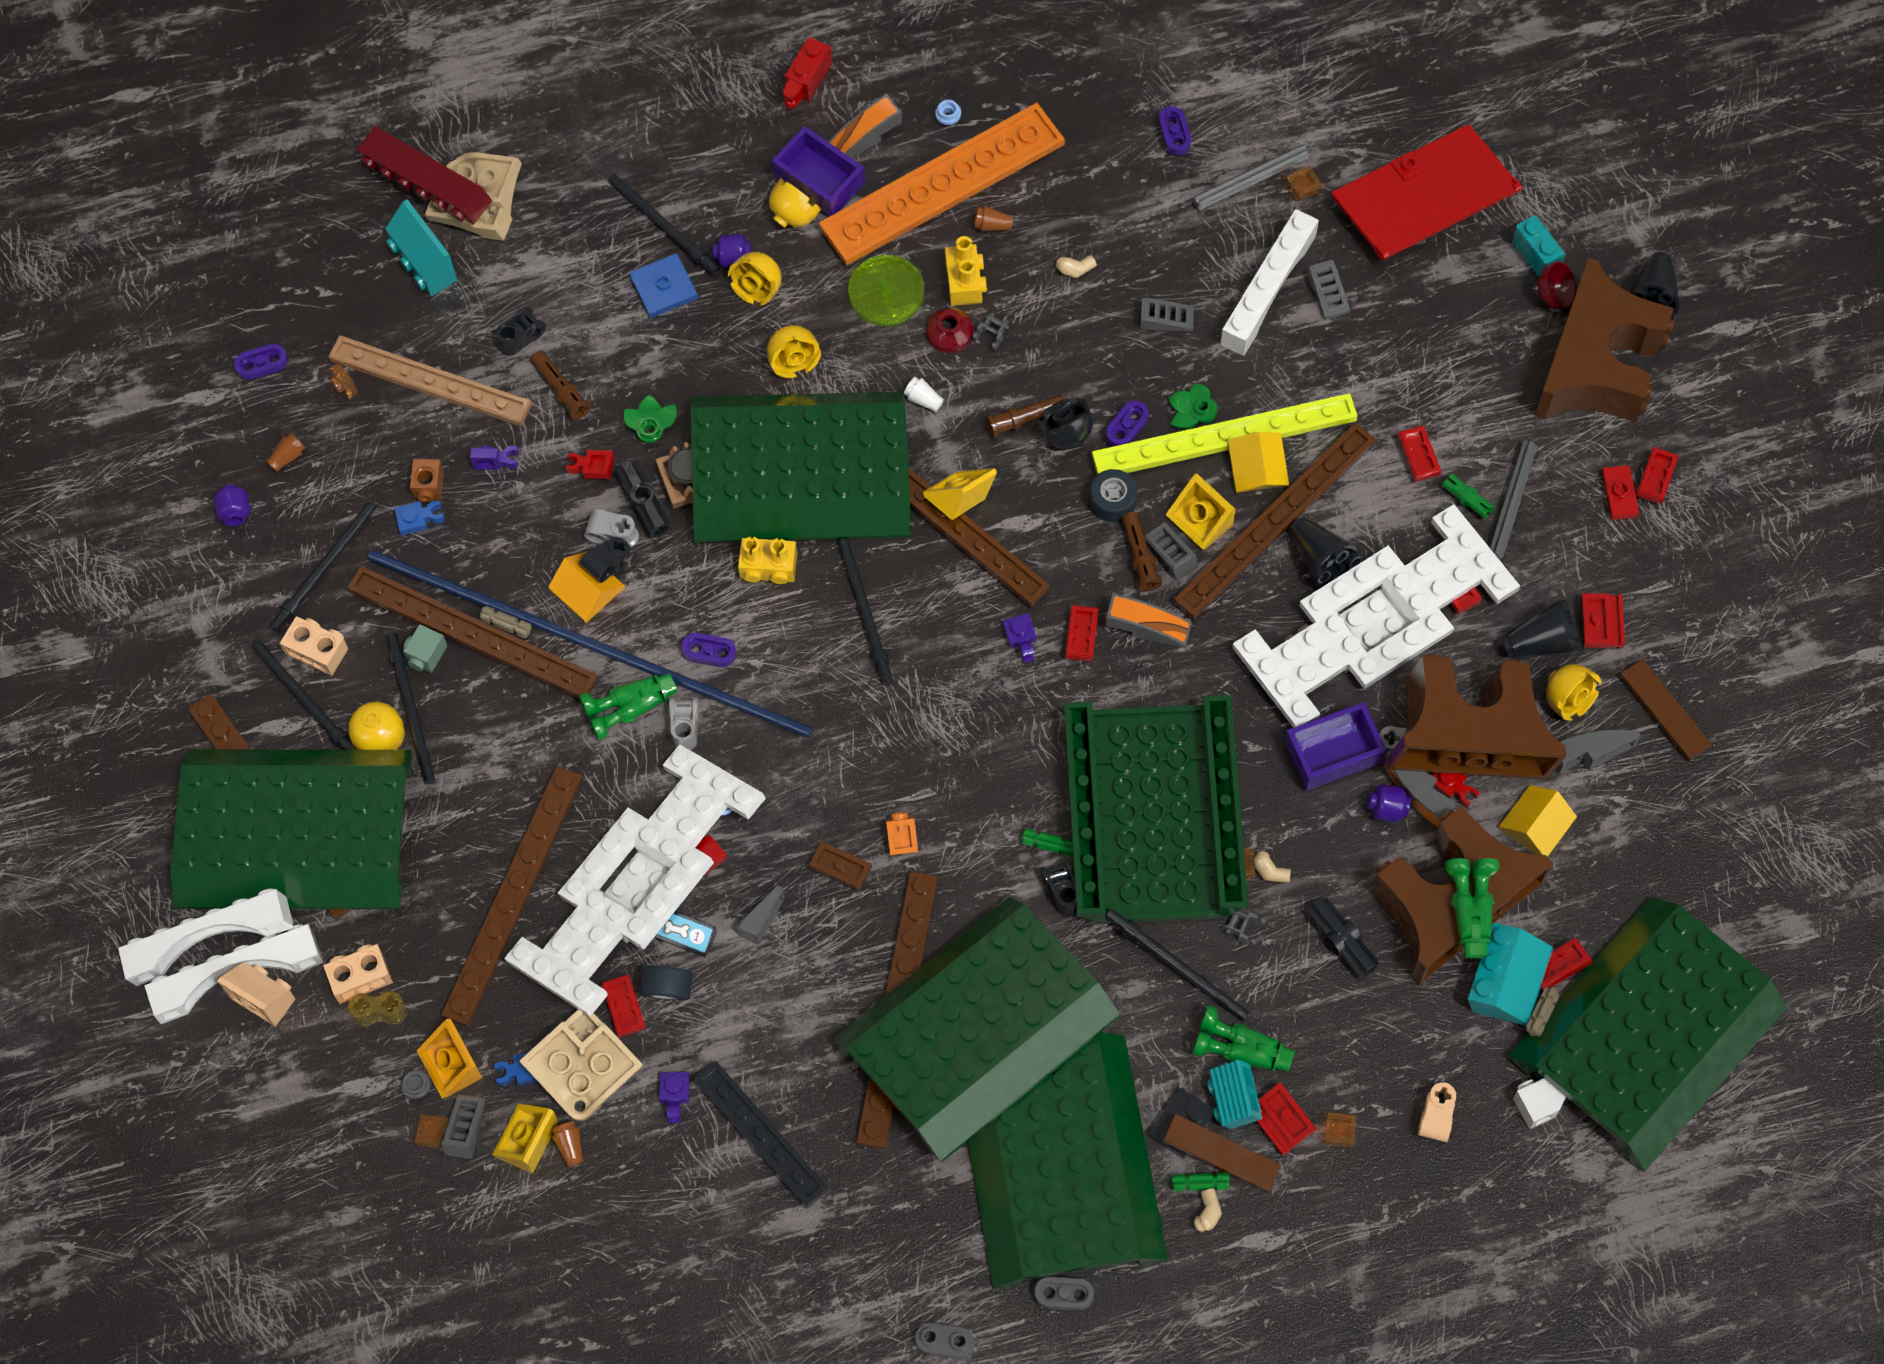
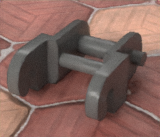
M991 313L989 316H986L987 320L985 323L980 322L976 330L977 332L973 334L972 338L977 340L982 332L988 330L997 335L996 343L992 344V349L996 350L1003 340V332L1009 328V321L1005 320L1002 322L994 318V313ZM993 323L999 326L1000 328L997 331L989 327V325Z
M1240 911L1231 914L1232 917L1229 924L1223 925V929L1227 934L1231 933L1238 936V941L1255 946L1256 940H1249L1248 936L1243 934L1245 926L1250 921L1258 925H1264L1266 920L1263 918L1258 919V916L1251 912L1248 915ZM1238 918L1243 920L1240 929L1234 928Z

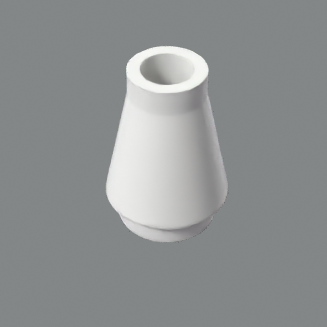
M914 377L903 393L908 397V401L931 409L935 413L944 402V399L923 378L918 379Z

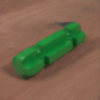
M1029 828L1024 830L1022 836V843L1024 845L1033 847V844H1035L1040 849L1056 853L1062 851L1064 855L1073 856L1072 839L1066 838V840H1062L1061 836L1041 831L1038 834L1036 830Z
M1212 1173L1189 1174V1176L1174 1174L1172 1176L1173 1191H1185L1186 1188H1189V1191H1204L1213 1188L1227 1190L1230 1186L1228 1173H1217V1175H1212Z

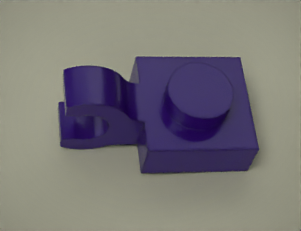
M490 446L471 448L470 459L474 470H501V466L517 468V459H509V456L519 455V449L517 446H508L499 452L498 448Z
M1029 613L1003 620V628L1010 649L1019 647L1023 663L1034 661V650L1031 643L1037 642V637Z
M660 1072V1103L667 1104L668 1122L680 1123L681 1103H689L690 1074L689 1072Z

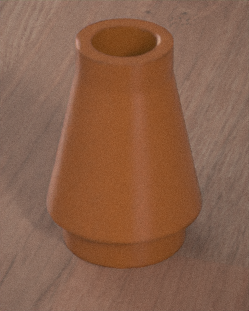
M987 206L983 208L977 207L974 228H979L980 231H1010L1013 215H1007Z
M291 433L286 437L283 435L266 462L278 472L281 468L301 456V452L306 447Z
M568 1122L553 1128L554 1135L552 1139L566 1161L567 1167L583 1163L579 1127L576 1128L575 1122Z

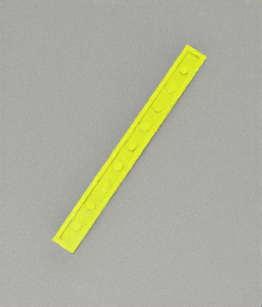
M1349 393L1092 451V458L1097 475L1109 469L1130 473L1229 450L1228 440L1256 432H1280L1282 438L1355 422L1357 421V413Z

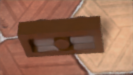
M821 841L809 864V868L861 891L872 869V863Z

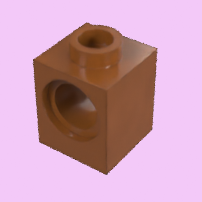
M413 459L410 489L414 500L421 502L441 500L444 470L440 460ZM425 480H432L429 484H422Z

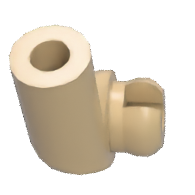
M1091 255L1080 262L1066 257H1060L1056 262V267L1061 273L1074 278L1082 276L1097 266L1096 261Z
M1260 851L1255 854L1253 865L1262 879L1275 882H1290L1291 869L1276 868L1267 852Z
M1215 1189L1201 1192L1205 1209L1200 1216L1194 1219L1195 1228L1200 1232L1213 1229L1221 1217V1208Z

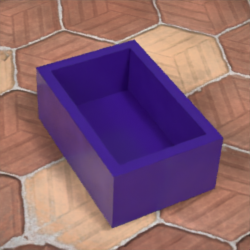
M806 126L772 160L773 177L778 181L781 178L785 183L787 181L810 198L808 202L818 205L821 211L828 216L839 212L866 184L865 170L862 165Z
M1364 702L1289 729L1286 732L1284 742L1306 791L1384 762L1387 751Z

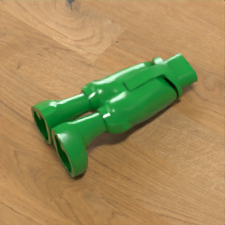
M667 673L660 677L656 674L623 686H615L609 692V696L603 698H593L588 692H583L578 696L587 719H590V725L597 740L601 741L606 739L608 731L612 726L619 722L633 723L637 717L668 701L667 697L678 691L670 673ZM619 706V708L613 713H610L602 717L597 716L599 713L611 707Z
M1463 858L1445 861V871L1453 878L1457 892L1453 895L1451 904L1455 908L1456 923L1460 937L1459 942L1461 946H1464L1465 958L1488 957L1487 945L1491 944L1492 907L1495 904L1493 896L1488 892V882L1490 877L1499 870V861L1497 859L1483 858L1472 863L1475 884L1474 897L1469 892L1470 861Z
M1208 1005L1192 1055L1202 1057L1206 1053H1216L1223 1055V1058L1228 1062L1241 1060L1249 1063L1252 1067L1271 1069L1274 1072L1278 1068L1289 1072L1295 1050L1283 1047V1042L1279 1044V1041L1247 1028L1245 1024L1229 1026L1218 1019L1217 1008ZM1209 1034L1227 1038L1232 1043L1217 1041L1211 1038Z

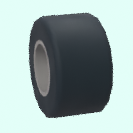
M1109 469L1099 473L1090 484L1089 504L1092 512L1106 522L1122 521L1121 517L1124 514L1134 512L1136 508L1138 493L1136 482L1128 473L1122 470Z
M643 966L639 994L658 999L689 1000L693 973L689 970L673 967Z

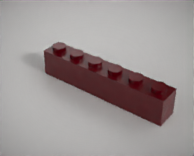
M376 126L356 149L363 157L362 163L369 169L374 170L377 168L388 180L396 179V182L405 190H415V194L424 201L432 200V203L441 211L449 210L451 215L460 222L466 220L474 225L493 201L481 186Z

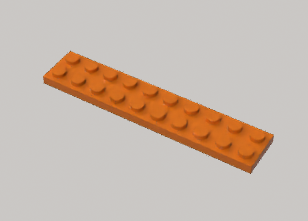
M1035 103L819 222V228L847 266L1065 145V139L1039 104Z

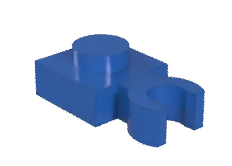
M421 501L395 507L401 536L427 530L426 522L431 521L435 524L444 522L443 513L433 514L435 510L442 509L440 501H432L424 508Z
M528 1053L513 1055L514 1064L509 1065L506 1062L494 1064L496 1071H507L503 1078L496 1079L499 1086L508 1085L516 1078L519 1086L538 1082L520 1063V1060Z

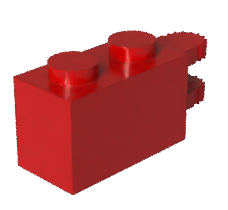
M807 38L785 74L786 85L783 88L785 107L791 110L796 108L802 99L808 102L811 100L832 65L831 46L813 38Z

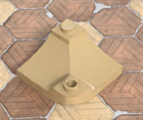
M476 152L463 154L450 162L446 167L481 186L493 201L474 225L466 220L460 222L447 209L441 211L432 203V200L425 213L426 218L429 221L444 223L471 231L482 238L504 241L513 219L511 217L512 198L522 163L518 158Z
M577 1010L565 1022L560 1023L520 1060V1063L551 1095L564 1112L575 1121H585L590 1118L609 1097L643 1067V1064L594 1013L589 1017L580 1010ZM583 1102L586 1107L584 1111L578 1112L575 1110V1104Z

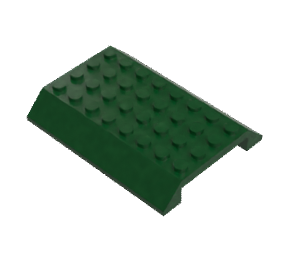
M903 392L691 397L694 543L741 542L742 538L748 537L764 540L778 538L780 541L781 539L823 540L910 537V490L906 410Z
M1231 695L1203 696L1202 705L1093 710L1092 702L1064 703L1077 916L1104 924H1113L1105 918L1111 909H1114L1130 922L1131 920L1134 922L1218 919L1249 908Z
M189 749L180 769L170 870L174 908L224 909L232 906V903L236 900L250 899L258 896V893L263 890L276 889L286 896L289 909H401L403 882L399 874L406 778H410L412 751Z
M1009 897L834 1037L833 1041L851 1061L854 1059L918 1131L923 1143L942 1163L1118 1019L1120 1013L1098 981L1025 904Z
M1651 897L1560 997L1556 1005H1554V1010L1547 1024L1544 1025L1545 1028L1542 1035L1530 1036L1528 1033L1508 1055V1058L1529 1076L1534 1071L1539 1073L1625 1146L1621 1154L1645 1172L1788 1007L1768 976L1683 907Z
M1100 1032L968 1141L993 1290L1023 1285V1280L1134 1261H1138L1139 1266L1168 1261L1125 1035Z

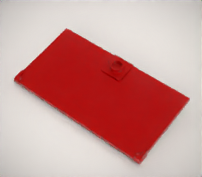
M1468 124L1332 191L1331 196L1373 247L1377 256L1381 260H1385L1522 191V186Z

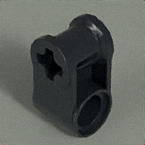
M530 307L521 308L515 315L500 324L496 329V338L500 352L508 356L517 354L528 344L539 339L546 331L547 325L533 315Z
M618 537L610 538L599 546L589 549L581 558L579 566L597 582L603 583L609 577L622 571L624 566L623 559L629 554L630 545L624 539Z
M1063 859L1062 863L1047 869L1041 867L1040 873L1044 885L1050 893L1058 913L1067 917L1075 915L1077 913L1075 877L1068 859ZM1065 896H1071L1075 900L1071 903H1064L1061 899Z

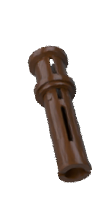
M543 350L532 355L531 363L535 365L545 380L555 390L557 401L566 406L569 410V416L574 420L585 416L589 412L591 404L581 397L578 393V387L568 383Z
M1058 394L1017 410L1010 407L1004 413L995 416L986 415L985 419L989 433L992 438H996L999 433L1011 429L1017 431L1021 428V424L1044 417L1043 412L1057 402L1065 400L1062 394Z
M1128 512L1121 519L1124 523L1128 542L1134 557L1132 568L1137 572L1139 578L1138 588L1142 592L1156 590L1162 585V579L1157 575L1155 569L1156 559L1149 554L1138 513ZM1134 532H1136V535H1137V538H1138V542H1139V546H1137V542H1136V539H1135V536H1134Z

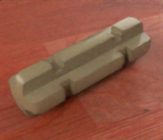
M484 606L480 613L481 621L488 624L494 623L493 626L510 633L516 632V635L522 638H527L532 630L530 623L523 620L519 622L518 618L501 611L495 612V609L489 606Z
M1546 987L1543 990L1525 1028L1530 1036L1542 1035L1545 1028L1544 1025L1547 1024L1554 1010V1005H1556L1560 995L1553 987L1551 989Z

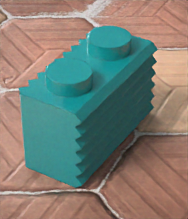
M1536 215L1517 224L1512 244H1515V248H1518V252H1521V256H1524V259L1527 260V263L1530 264L1536 275L1540 276L1541 271L1547 264L1564 261L1566 253Z
M1235 1060L1234 1062L1209 1070L1211 1079L1208 1080V1088L1210 1093L1215 1096L1217 1107H1214V1115L1221 1126L1233 1129L1263 1118L1249 1063Z

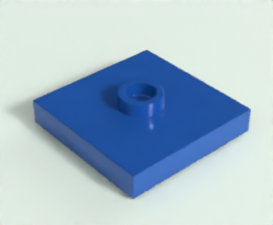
M677 253L629 273L650 318L698 299L697 292Z

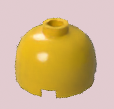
M781 178L770 193L769 205L775 214L773 219L784 228L787 225L795 228L808 225L821 209L816 204L814 206L808 202L810 198L787 181L785 183Z
M761 252L744 254L730 266L728 271V277L731 275L733 280L730 284L732 289L740 298L750 304H753L755 300L762 302L760 305H765L776 295L781 285L782 278L779 266L771 257Z
M790 325L779 329L770 337L767 345L768 361L774 372L783 378L797 377L794 372L805 369L806 373L811 371L818 364L821 357L819 344L813 334L799 325Z
M1570 664L1563 666L1550 674L1546 687V699L1556 714L1565 720L1571 721L1573 720L1571 716L1577 713L1580 717L1593 705L1599 694L1595 688L1597 682L1601 685V679L1598 674L1582 665Z
M379 701L368 702L360 706L352 714L348 723L349 737L357 750H397L405 736L404 723L399 713L389 704Z

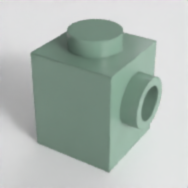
M419 625L413 636H409L405 641L403 652L410 667L417 671L424 669L432 673L446 650L447 643L442 634Z

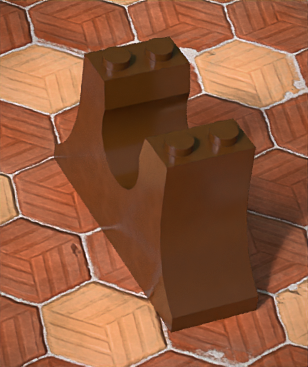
M1588 258L1535 416L1546 419L1562 411L1592 410L1635 422L1639 413L1644 414L1654 386L1649 385L1652 375L1637 366L1621 363L1613 356L1611 351L1627 349L1639 355L1657 356L1660 346L1666 348L1669 336L1671 335L1675 319H1671L1674 308L1648 301L1625 291L1605 274L1599 261Z
M1436 654L1421 657L1405 679L1408 712L1407 725L1404 736L1386 758L1387 769L1547 779L1567 756L1565 745L1550 733L1537 710L1533 696L1529 663H1520L1517 660L1503 661L1483 686L1481 698L1483 707H1476L1467 703L1457 692L1455 686L1456 674L1450 658L1439 657Z
M1462 806L1456 811L1450 809L1440 818L1439 821L1441 823L1436 829L1437 835L1434 843L1442 858L1446 861L1455 858H1463L1470 861L1469 892L1472 897H1474L1475 893L1472 863L1483 858H1493L1499 861L1498 872L1491 876L1488 882V892L1491 893L1495 902L1492 907V925L1493 922H1497L1545 882L1553 865V862L1546 855L1527 854L1504 845L1482 828ZM1398 857L1392 863L1389 860L1384 862L1376 870L1377 876L1373 880L1374 886L1371 893L1394 917L1406 935L1413 956L1412 978L1420 985L1464 949V946H1461L1459 942L1460 937L1456 923L1455 908L1451 904L1453 895L1457 890L1454 881L1445 885H1435L1425 881L1419 876L1413 866Z

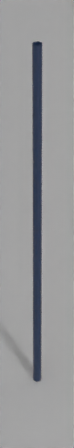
M371 550L368 560L479 605L494 608L496 612L501 611L514 616L519 621H526L533 627L649 674H657L660 677L670 673L674 683L807 738H810L813 732V728L407 563Z

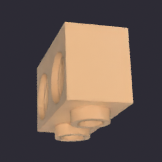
M297 616L280 642L286 655L331 676L348 651L344 636L333 629L327 631L321 628L316 621L310 618L303 620ZM302 636H309V638L305 641H298ZM325 647H333L329 652H322Z
M378 944L362 946L357 949L356 953L348 956L340 955L330 960V963L323 965L333 994L339 1004L393 983ZM377 962L375 969L371 971L365 970V966L368 963ZM342 973H350V977L346 981H338V977Z

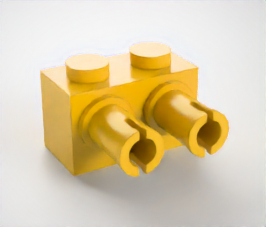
M962 236L957 239V246L945 247V262L951 306L982 303V293L987 292L985 276L980 277V270L984 269L983 255L977 254L976 244H972V240L969 237Z
M751 537L742 538L738 566L740 579H745L748 582L766 580L776 584L794 582L797 560L796 541H785L783 539L780 541L778 538L774 540L757 539L756 537H753V539Z

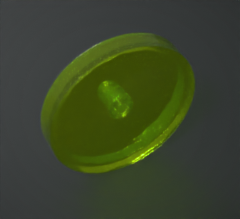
M894 255L875 256L864 261L854 270L848 286L849 300L856 314L866 322L878 326L898 325L912 318L920 309L924 299L923 278L919 270L902 257Z

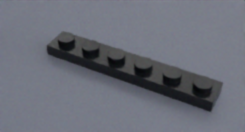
M717 1061L713 1062L694 1078L695 1083L806 1209L829 1191V1187Z

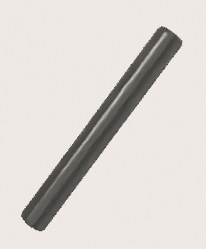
M1304 145L1293 148L1195 195L1194 204L1198 210H1202L1308 159L1309 152Z
M1524 440L1521 444L1489 547L1498 559H1502L1537 450V445L1531 440Z

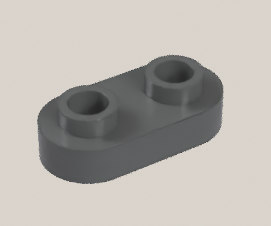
M1045 1277L1036 1284L1035 1299L1040 1306L1047 1309L1081 1311L1087 1309L1092 1304L1094 1289L1084 1279ZM1048 1289L1055 1292V1296L1051 1299L1044 1296V1292ZM1080 1291L1084 1293L1085 1297L1083 1300H1076L1073 1296L1074 1293Z
M926 1323L918 1328L915 1335L917 1348L922 1353L932 1356L961 1360L969 1357L975 1346L972 1333L961 1327ZM933 1333L936 1339L933 1342H927L924 1339L925 1335ZM956 1338H963L965 1344L962 1347H957L954 1344V1340Z

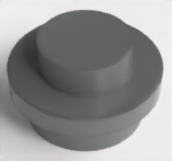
M420 1070L408 1072L401 1082L403 1093L411 1099L424 1097L429 1092L431 1085L427 1074Z

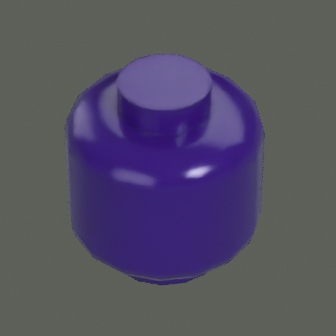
M741 234L721 235L718 243L713 244V258L719 260V265L722 268H730L738 258L751 252L750 241H746L745 236Z
M229 484L223 486L214 495L216 517L225 525H241L251 514L248 493L244 489Z
M1381 784L1376 787L1374 792L1368 794L1367 808L1371 809L1374 819L1397 823L1403 817H1407L1409 813L1410 796L1406 795V791L1402 787Z

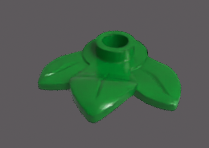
M1194 383L1190 392L1178 391L1169 397L1171 406L1177 411L1170 422L1173 427L1182 429L1192 428L1198 422H1212L1217 415L1218 406L1211 399L1209 389L1202 384Z
M647 395L638 410H624L626 425L630 429L635 430L638 438L645 443L658 441L663 435V430L671 427L677 417L675 405L661 408L651 395ZM648 429L655 430L652 433H645Z

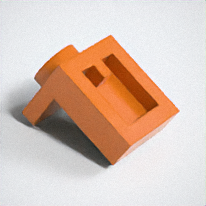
M907 812L891 814V819H885L890 855L918 852L914 817L908 816Z

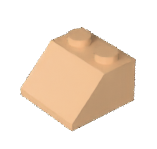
M243 962L220 976L217 982L231 1000L275 1027L295 1000L290 991L292 987L279 978L274 981L267 977L269 973L257 964L251 967Z

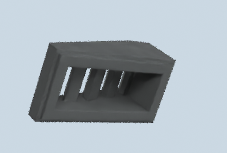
M1329 260L1310 266L1307 277L1324 319L1327 320L1350 313L1334 261ZM1332 283V285L1321 288L1323 284ZM1336 292V295L1324 297V295ZM1340 302V305L1330 308L1327 306L1331 303Z
M1142 298L1140 329L1193 332L1194 306L1153 298ZM1149 312H1155L1154 317L1149 316ZM1160 312L1165 313V319L1160 318ZM1170 313H1176L1175 321L1170 320ZM1181 313L1186 314V323L1180 322Z
M1163 522L1144 535L1146 543L1176 580L1181 579L1198 567L1196 554L1166 522ZM1164 535L1168 536L1158 544L1155 542ZM1173 543L1172 546H1170V547L1167 548L1166 550H1163L1164 548H1166L1167 546H1169L1170 544ZM1180 551L1179 554H1177V555L1174 556L1173 558H1170L1171 556H1173L1174 554H1176L1177 552Z
M777 885L738 925L737 930L741 937L757 945L761 943L785 900L782 887Z
M457 1095L442 1141L445 1155L472 1159L485 1109V1098ZM462 1107L476 1109L475 1113L461 1111ZM459 1119L472 1120V1123L461 1122ZM456 1130L468 1132V1135L456 1133Z

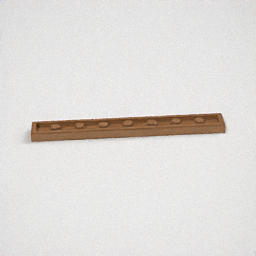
M339 335L329 355L331 362L520 427L532 406L531 400Z

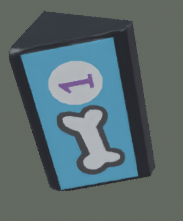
M675 911L654 938L706 958L717 931L713 925Z

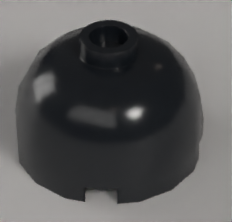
M1076 398L1078 402L1070 403L1069 399H1065L1053 404L1043 412L1044 419L1042 422L1038 420V425L1049 443L1057 448H1077L1084 443L1093 428L1092 414L1085 400Z

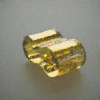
M391 991L377 997L360 993L353 996L348 1005L350 1014L356 1023L361 1026H370L378 1021L398 1024L407 1016V1007L399 994ZM392 1004H396V1006L393 1007V1011L389 1012L388 1010L392 1008ZM367 1006L368 1008L364 1009V1013L360 1014L359 1012L363 1011V1007Z

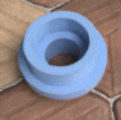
M944 100L936 108V118L944 125L955 124L961 117L960 107L952 100Z

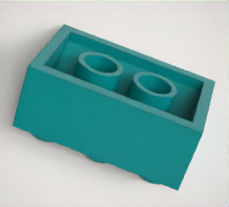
M408 200L402 202L385 229L389 238L386 240V243L393 254L398 252L401 256L400 262L407 272L412 271L414 273V281L420 290L426 289L429 295L433 296L457 281L451 258Z
M1493 922L1490 936L1491 944L1487 945L1488 957L1481 958L1468 1001L1473 1013L1526 1026L1534 1010L1553 947L1520 928Z

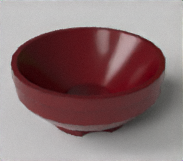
M1562 261L1547 264L1541 271L1536 283L1538 286V296L1553 309L1569 308L1573 304L1576 295V281L1573 272Z
M940 309L928 320L926 337L930 345L937 351L947 354L957 353L964 350L973 339L974 329L972 321L965 312L959 309ZM951 318L956 320L957 326L953 329H946L942 326V322L945 319Z

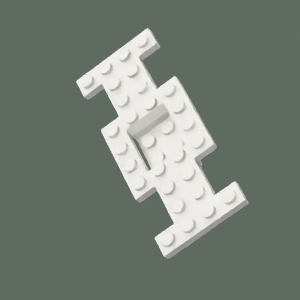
M1454 504L1434 516L1431 520V523L1445 541L1404 566L1388 545L1301 600L1299 606L1313 624L1271 650L1255 629L1233 643L1232 648L1293 728L1320 718V712L1306 695L1341 672L1345 671L1348 673L1351 671L1361 686L1366 689L1453 633L1454 627L1440 609L1467 593L1470 589L1481 584L1496 604L1519 591L1520 585ZM1381 585V589L1342 614H1338L1340 610Z
M680 744L663 764L667 772L681 779L649 820L627 808L566 882L558 894L563 900L576 907V909L543 950L521 937L504 958L509 965L589 1017L608 995L603 988L590 981L589 978L620 940L626 943L630 941L644 950L714 863L711 857L695 847L728 807L749 820L765 800V796L759 790ZM633 847H635L638 852L605 893L599 890Z

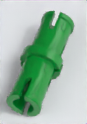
M1454 474L1449 475L1450 481L1446 479L1442 487L1460 500V504L1464 507H1470L1483 519L1489 517L1487 512L1491 514L1495 505L1480 496L1475 487L1467 486Z

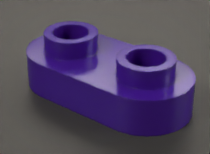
M1177 107L1164 108L1159 115V127L1165 147L1173 155H1183L1191 147V135L1185 115ZM1172 121L1175 122V124L1171 125L1168 124V122Z
M270 344L241 353L235 359L234 367L239 377L245 380H252L284 369L288 363V356L282 346ZM275 358H278V359H279V360L276 361V362H273V363L271 362V361H272L273 359H275ZM253 366L251 370H246L247 367Z
M1131 401L1125 404L1107 427L1106 439L1109 445L1112 447L1131 443L1148 421L1149 412L1144 403ZM1136 415L1139 419L1133 420L1131 416ZM1120 434L1123 435L1124 438L1117 439L1115 436Z
M692 633L687 635L682 642L683 654L691 662L727 667L736 659L735 645L727 638ZM694 647L701 648L697 653L692 652ZM721 652L728 653L727 656L723 658L718 656Z

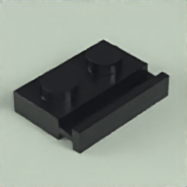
M1181 1087L1150 1131L1149 1137L1155 1139L1160 1145L1184 1160L1187 1153L1162 1142L1173 1115L1177 1114L1206 1128L1214 1117V1109L1194 1095H1190Z

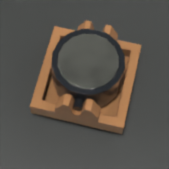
M686 442L683 444L682 449L673 446L669 451V455L656 459L657 467L673 509L693 503L692 444Z

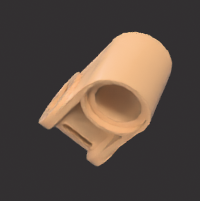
M1438 1083L1428 1093L1418 1128L1419 1136L1442 1142L1448 1141L1456 1101V1092L1450 1084ZM1439 1093L1443 1094V1099L1445 1100L1443 1104L1439 1103V1098L1437 1097Z

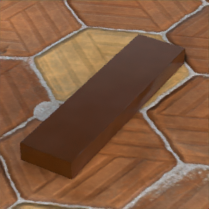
M1643 659L1620 674L1619 677L1688 762L1711 747V742Z
M1177 1114L1173 1115L1162 1142L1267 1193L1270 1191L1281 1166Z

